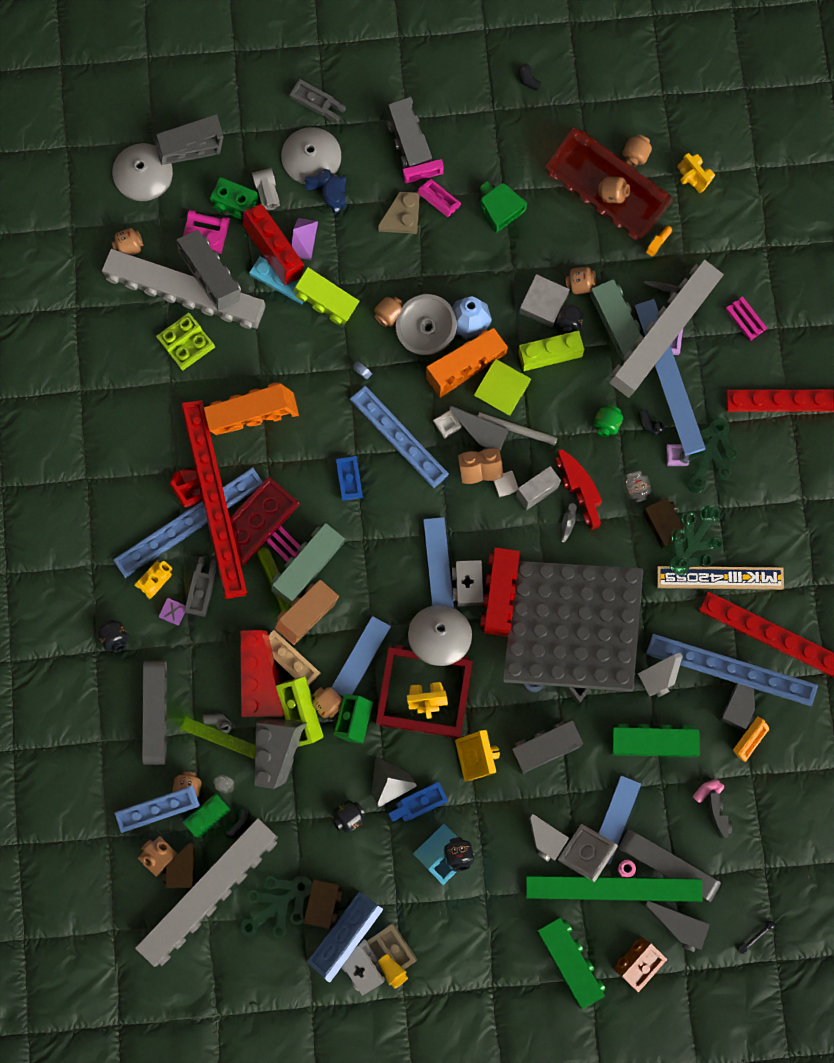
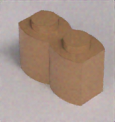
M491 448L480 452H465L458 455L462 483L473 484L482 480L493 481L503 477L500 449Z

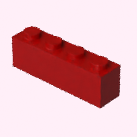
M260 204L244 211L243 227L284 286L300 279L303 274L304 263L264 206Z

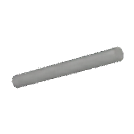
M481 412L478 414L481 418L510 429L509 431L552 445L556 444L557 437Z

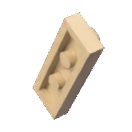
M275 630L268 635L274 660L295 679L306 676L309 686L321 674Z

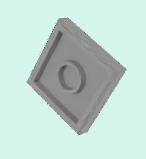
M581 824L558 860L595 882L618 845Z

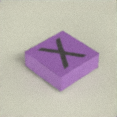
M167 598L159 618L179 626L185 614L186 605Z

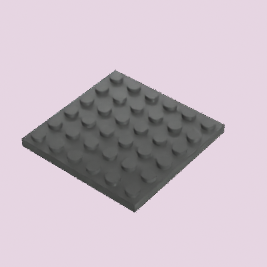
M519 561L517 579L514 581L516 589L514 601L512 600L513 614L510 621L511 631L508 634L504 682L633 692L643 569Z

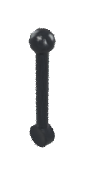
M768 921L766 927L745 945H740L738 947L739 953L745 954L747 948L768 930L774 929V922Z

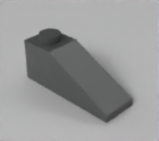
M455 406L450 407L451 413L479 445L484 446L483 450L495 448L500 449L501 452L510 429Z
M736 683L719 720L741 731L750 727L755 720V716H753L755 711L754 688Z
M650 901L644 902V906L676 941L683 943L682 948L692 952L695 951V948L702 949L710 924Z

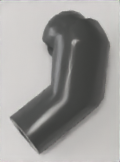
M203 714V725L214 724L223 733H229L232 730V723L224 714Z

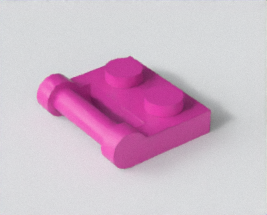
M189 210L183 236L199 230L201 235L206 236L210 248L221 254L229 226V218H217ZM194 222L220 226V231L194 226Z

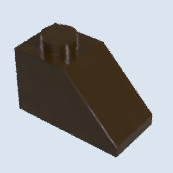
M189 843L166 866V870H163L162 881L163 884H166V888H193L195 886L196 844Z

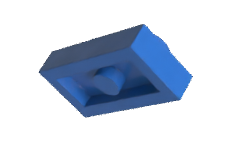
M357 457L336 459L342 501L363 498Z

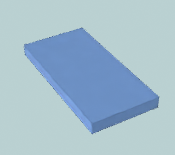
M358 892L307 963L324 979L331 982L383 909L363 893Z

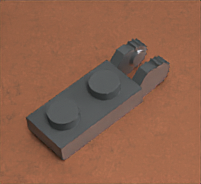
M301 79L297 81L289 94L290 99L338 123L340 118L337 114L328 110L330 105L342 113L346 110V107L333 99L332 96Z
M199 557L185 607V613L206 617L217 568V561L212 559L209 574L202 573L205 557Z

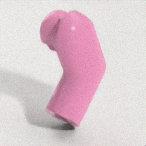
M717 779L708 781L701 785L693 795V798L701 803L712 790L719 794L724 789V785Z

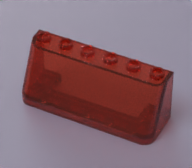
M575 127L571 129L545 167L549 170V176L555 180L561 179L564 181V187L571 192L576 190L581 194L580 199L587 204H590V202L597 206L596 210L604 216L606 214L613 218L612 222L620 228L622 226L626 227L629 230L628 234L636 240L638 238L643 239L675 199L586 132ZM623 177L630 186L629 196L622 203L604 202L598 194L599 184L604 178Z

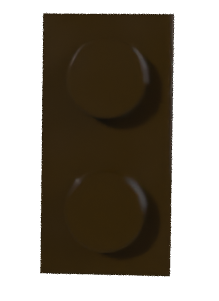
M668 498L646 507L642 512L661 549L683 539L687 535L685 523L683 520L678 519L676 515L677 508L672 501L669 502Z
M313 880L304 920L305 924L328 929L331 928V925L336 924L338 912L334 910L336 903L341 902L343 890H339L340 885Z

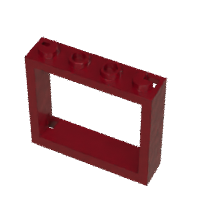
M393 645V648L389 647L376 725L461 738L473 661H470L469 657L464 656L459 661L450 664L465 667L456 727L384 716L394 656L421 660L413 651L406 650L405 646Z

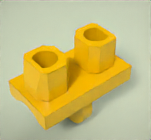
M688 153L677 166L683 175L680 182L682 184L689 182L701 193L712 181L715 174L711 169L704 171L701 168L703 162L698 154L691 156Z
M156 561L137 581L135 586L140 588L151 599L172 576L170 573L172 567L165 561L161 563Z
M441 682L430 684V693H423L422 685H411L410 693L407 695L409 709H417L418 714L426 713L427 719L432 718L431 712L439 711V706L448 705L446 691L443 690Z

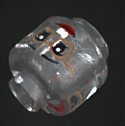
M641 470L626 474V478L622 481L626 497L634 499L635 502L646 500V495L652 491L648 475L641 473Z

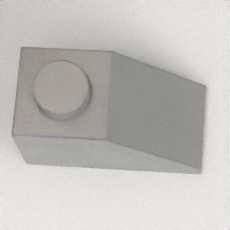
M681 653L674 654L638 673L649 696L657 694L660 697L670 692L668 688L675 684L682 660Z
M532 814L529 821L535 849L539 851L537 855L547 862L550 859L555 861L569 838Z

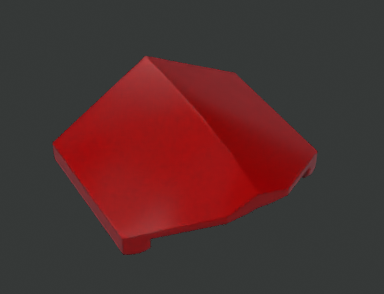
M183 469L173 474L169 484L183 507L195 506L203 501L196 469Z

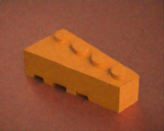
M494 328L489 331L484 330L474 340L466 342L460 348L427 366L426 379L441 398L492 364L495 359L498 360L507 354L508 347Z
M280 383L269 384L268 388L262 390H250L249 394L243 396H231L229 400L224 402L215 401L210 403V406L204 408L209 431L215 435L243 429L244 424L247 426L261 425L262 420L265 419L273 421L282 420L281 416L291 414L292 417L299 416L294 393Z

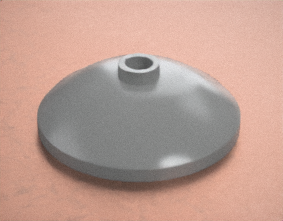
M315 127L303 128L294 132L285 141L281 153L282 164L286 173L293 180L306 184L304 181L305 177L317 176L319 172L325 169H330L331 175H335L341 163V149L337 140L329 132ZM310 148L314 149L311 153L307 151Z
M140 143L127 147L117 156L113 165L112 175L117 189L124 196L135 201H149L159 197L167 190L172 181L173 168L172 164L161 165L155 145ZM139 165H144L142 169L137 168Z
M432 294L419 295L407 301L396 320V332L400 342L409 351L418 355H432L442 351L451 343L457 329V319L451 305L443 298ZM428 325H432L430 331H426Z
M435 605L427 607L416 614L409 626L408 640L412 651L422 661L431 665L445 666L453 664L464 657L471 645L472 630L468 620L461 612L449 606ZM439 627L444 628V631L439 632L437 629Z

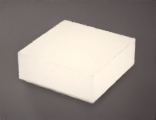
M450 410L433 420L444 439L462 428Z
M513 471L503 473L502 478L493 480L499 497L515 493L518 490Z

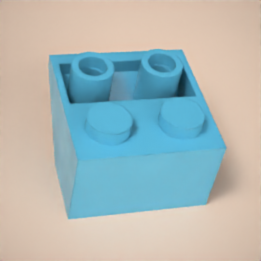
M445 824L413 853L442 885L456 873L446 865L444 847L450 843V839L458 837Z

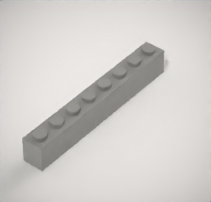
M113 249L110 250L102 269L106 280L111 283L117 284L120 282L129 289L137 290L138 288L144 290V293L153 297L156 295L161 296L170 303H175L176 301L182 303L188 309L197 308L206 315H218L226 322L235 321L247 329H251V327L258 328L265 309L264 300L240 292L238 302L218 311L195 277Z
M706 260L700 266L695 264L689 272L692 275L690 279L685 278L678 286L681 289L678 294L674 292L667 302L670 305L667 308L664 306L656 315L659 318L656 323L653 320L645 329L648 332L646 336L643 337L641 335L634 343L636 349L634 351L629 350L622 359L625 363L622 366L618 364L611 373L614 377L609 383L628 398L638 388L724 275Z
M257 819L135 949L154 967L159 964L163 966L171 957L169 953L174 948L178 950L186 942L184 937L189 932L193 934L201 926L199 921L205 915L209 917L216 910L215 904L220 899L224 901L231 894L230 888L235 883L239 885L247 877L245 872L250 867L254 869L262 861L260 856L265 851L269 853L277 845L275 840L278 836L260 819Z

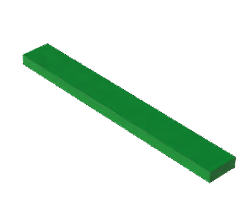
M527 875V898L702 902V878L598 876L596 881L593 882L584 876Z

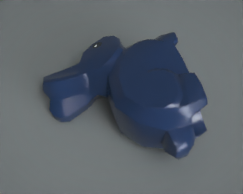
M325 169L319 172L317 176L305 177V188L307 190L317 187L322 188V199L327 206L332 208L333 213H338L341 208L346 207V175H331L330 169Z

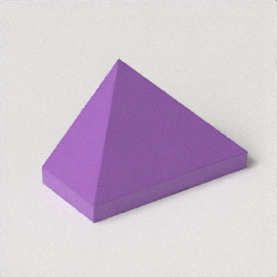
M297 219L293 229L292 247L301 259L311 260L318 221Z

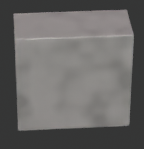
M536 274L519 313L553 328L570 289Z
M550 466L519 487L516 498L524 509L528 510L556 491L561 480Z

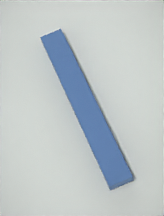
M654 299L635 305L645 336L648 333L645 329L653 320L656 323L659 319L656 316L659 311ZM669 346L655 364V368L685 456L705 450V445L671 346Z
M251 468L223 487L228 510L253 494L263 483L254 468ZM203 501L113 559L124 577H128L208 524Z
M656 634L652 635L646 653L649 656L662 660L681 653V666L811 707L818 689L817 684Z

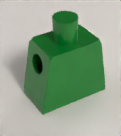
M487 181L479 188L484 195L481 199L480 207L496 233L526 211L527 203L504 183H501L494 189Z

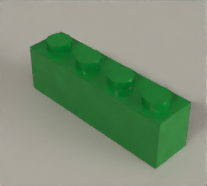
M617 724V728L613 727L611 729V755L700 756L699 730H694L693 726L688 725L681 726V729H672V725H659V729L651 728V725L640 724L638 728H629V724Z
M559 917L536 930L580 1009L583 1010L605 997L603 991L606 989L600 978L595 979L592 971H594V967L588 958L584 960L580 953L583 951V948L578 939L573 940L569 932L572 929L566 919L562 921Z

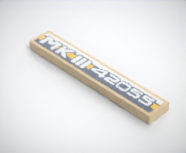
M658 566L657 588L783 590L784 573L783 568Z

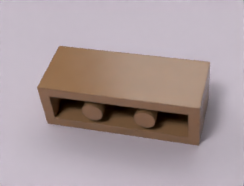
M319 580L315 585L311 583L304 591L305 595L302 598L298 596L291 603V608L288 611L283 610L277 617L278 623L275 629L293 645L337 602L339 596L322 580Z

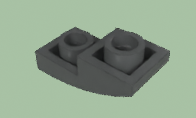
M718 793L708 794V807L712 823L720 838H728V834L732 833V822L728 821V816L720 815V812L723 811V799H720V794Z

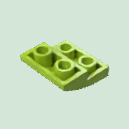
M187 313L156 336L182 371L215 348L214 343L190 313Z
M495 359L474 396L510 416L529 385L531 378Z

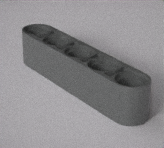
M166 660L144 661L142 755L144 765L166 764Z
M629 829L618 846L620 851L666 878H702V899L711 903L721 885L716 879Z

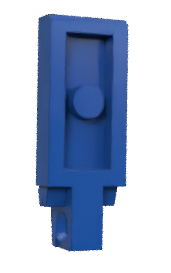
M437 782L400 800L396 804L398 809L388 813L392 822L401 817L404 822L410 821L447 803L448 799L440 783Z

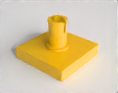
M486 730L455 740L465 782L496 773L494 760L499 758L500 752L492 753L493 751H498L499 748L497 746L490 747Z

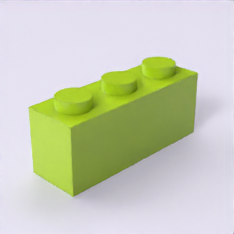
M309 267L292 291L295 293L296 298L303 302H309L313 305V309L319 313H326L330 316L331 321L339 325L340 323L344 325L360 302Z
M579 331L519 345L518 349L523 371L580 358L584 353V346Z
M306 676L276 685L285 719L307 723L300 736L299 746L311 744L322 739L324 736L316 710L312 704L313 700Z

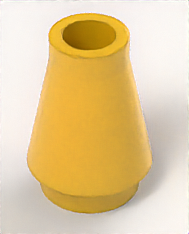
M388 954L378 960V964L389 986L392 985L395 989L408 979L406 971Z

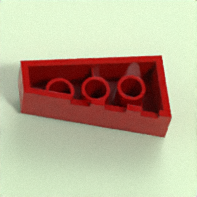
M495 548L494 554H489L488 566H492L491 574H487L485 586H489V593L484 594L483 607H487L486 615L481 616L480 627L484 628V634L508 637L511 631L512 600L514 601L516 589L514 581L517 579L520 551Z
M263 630L241 631L242 717L285 716L276 689V685H279L280 681L268 632Z

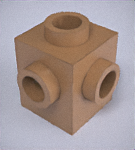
M159 836L156 840L152 841L150 839L141 848L143 852L138 859L157 877L178 854Z

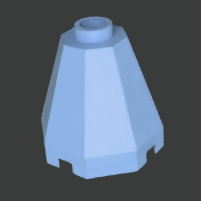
M473 296L457 300L452 307L457 319L455 335H460L467 341L477 338L481 332L487 330L492 322L487 304Z

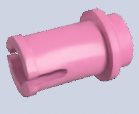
M624 860L619 864L618 874L621 877L627 878L635 874L636 866L632 861ZM625 865L629 869L628 873L623 869Z

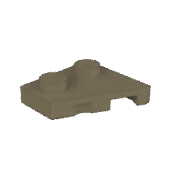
M399 192L379 224L378 231L417 234L420 195L418 193Z
M394 923L367 941L378 960L388 954L403 969L417 961V958Z

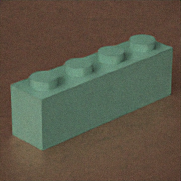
M613 279L592 288L590 298L624 364L623 357L629 350L634 351L636 349L634 343L641 336L639 332L641 328L638 321L633 320L631 316V307L628 302L625 303L620 285H616Z
M326 523L322 528L318 526L311 534L312 540L309 543L305 541L298 549L300 554L295 559L291 557L284 566L287 569L282 574L278 573L271 581L273 583L271 591L289 606L300 596L345 541L343 536Z

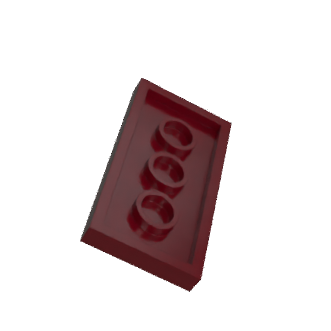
M270 477L258 487L230 518L239 560L243 566L300 505L294 497Z

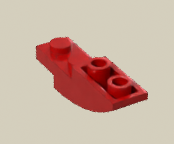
M563 449L558 450L555 462L558 470L562 469L564 488H568L570 494L578 491L576 498L579 506L583 505L585 524L590 525L591 530L599 528L601 522L596 507L601 505L602 499L594 482L579 462Z

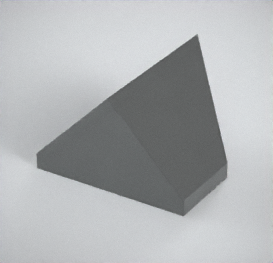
M379 757L375 758L371 793L379 807L417 786L409 772Z

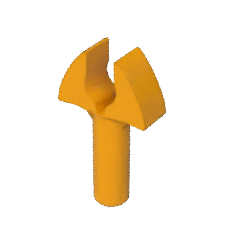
M666 226L654 238L648 247L649 249L646 251L647 254L653 257L657 253L662 243L672 232L670 226Z

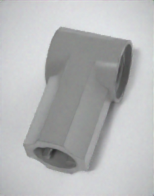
M272 168L252 172L262 205L266 210L276 209L280 204L275 189L276 183Z

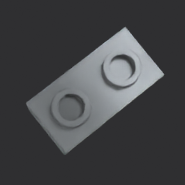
M481 560L456 561V567H452V580H456L457 588H453V601H457V606H482ZM465 579H469V583H473L470 584V588H466L465 584H462L465 582Z
M365 939L358 943L341 967L344 972L348 973L352 979L353 987L360 991L362 996L386 980L378 964V958Z

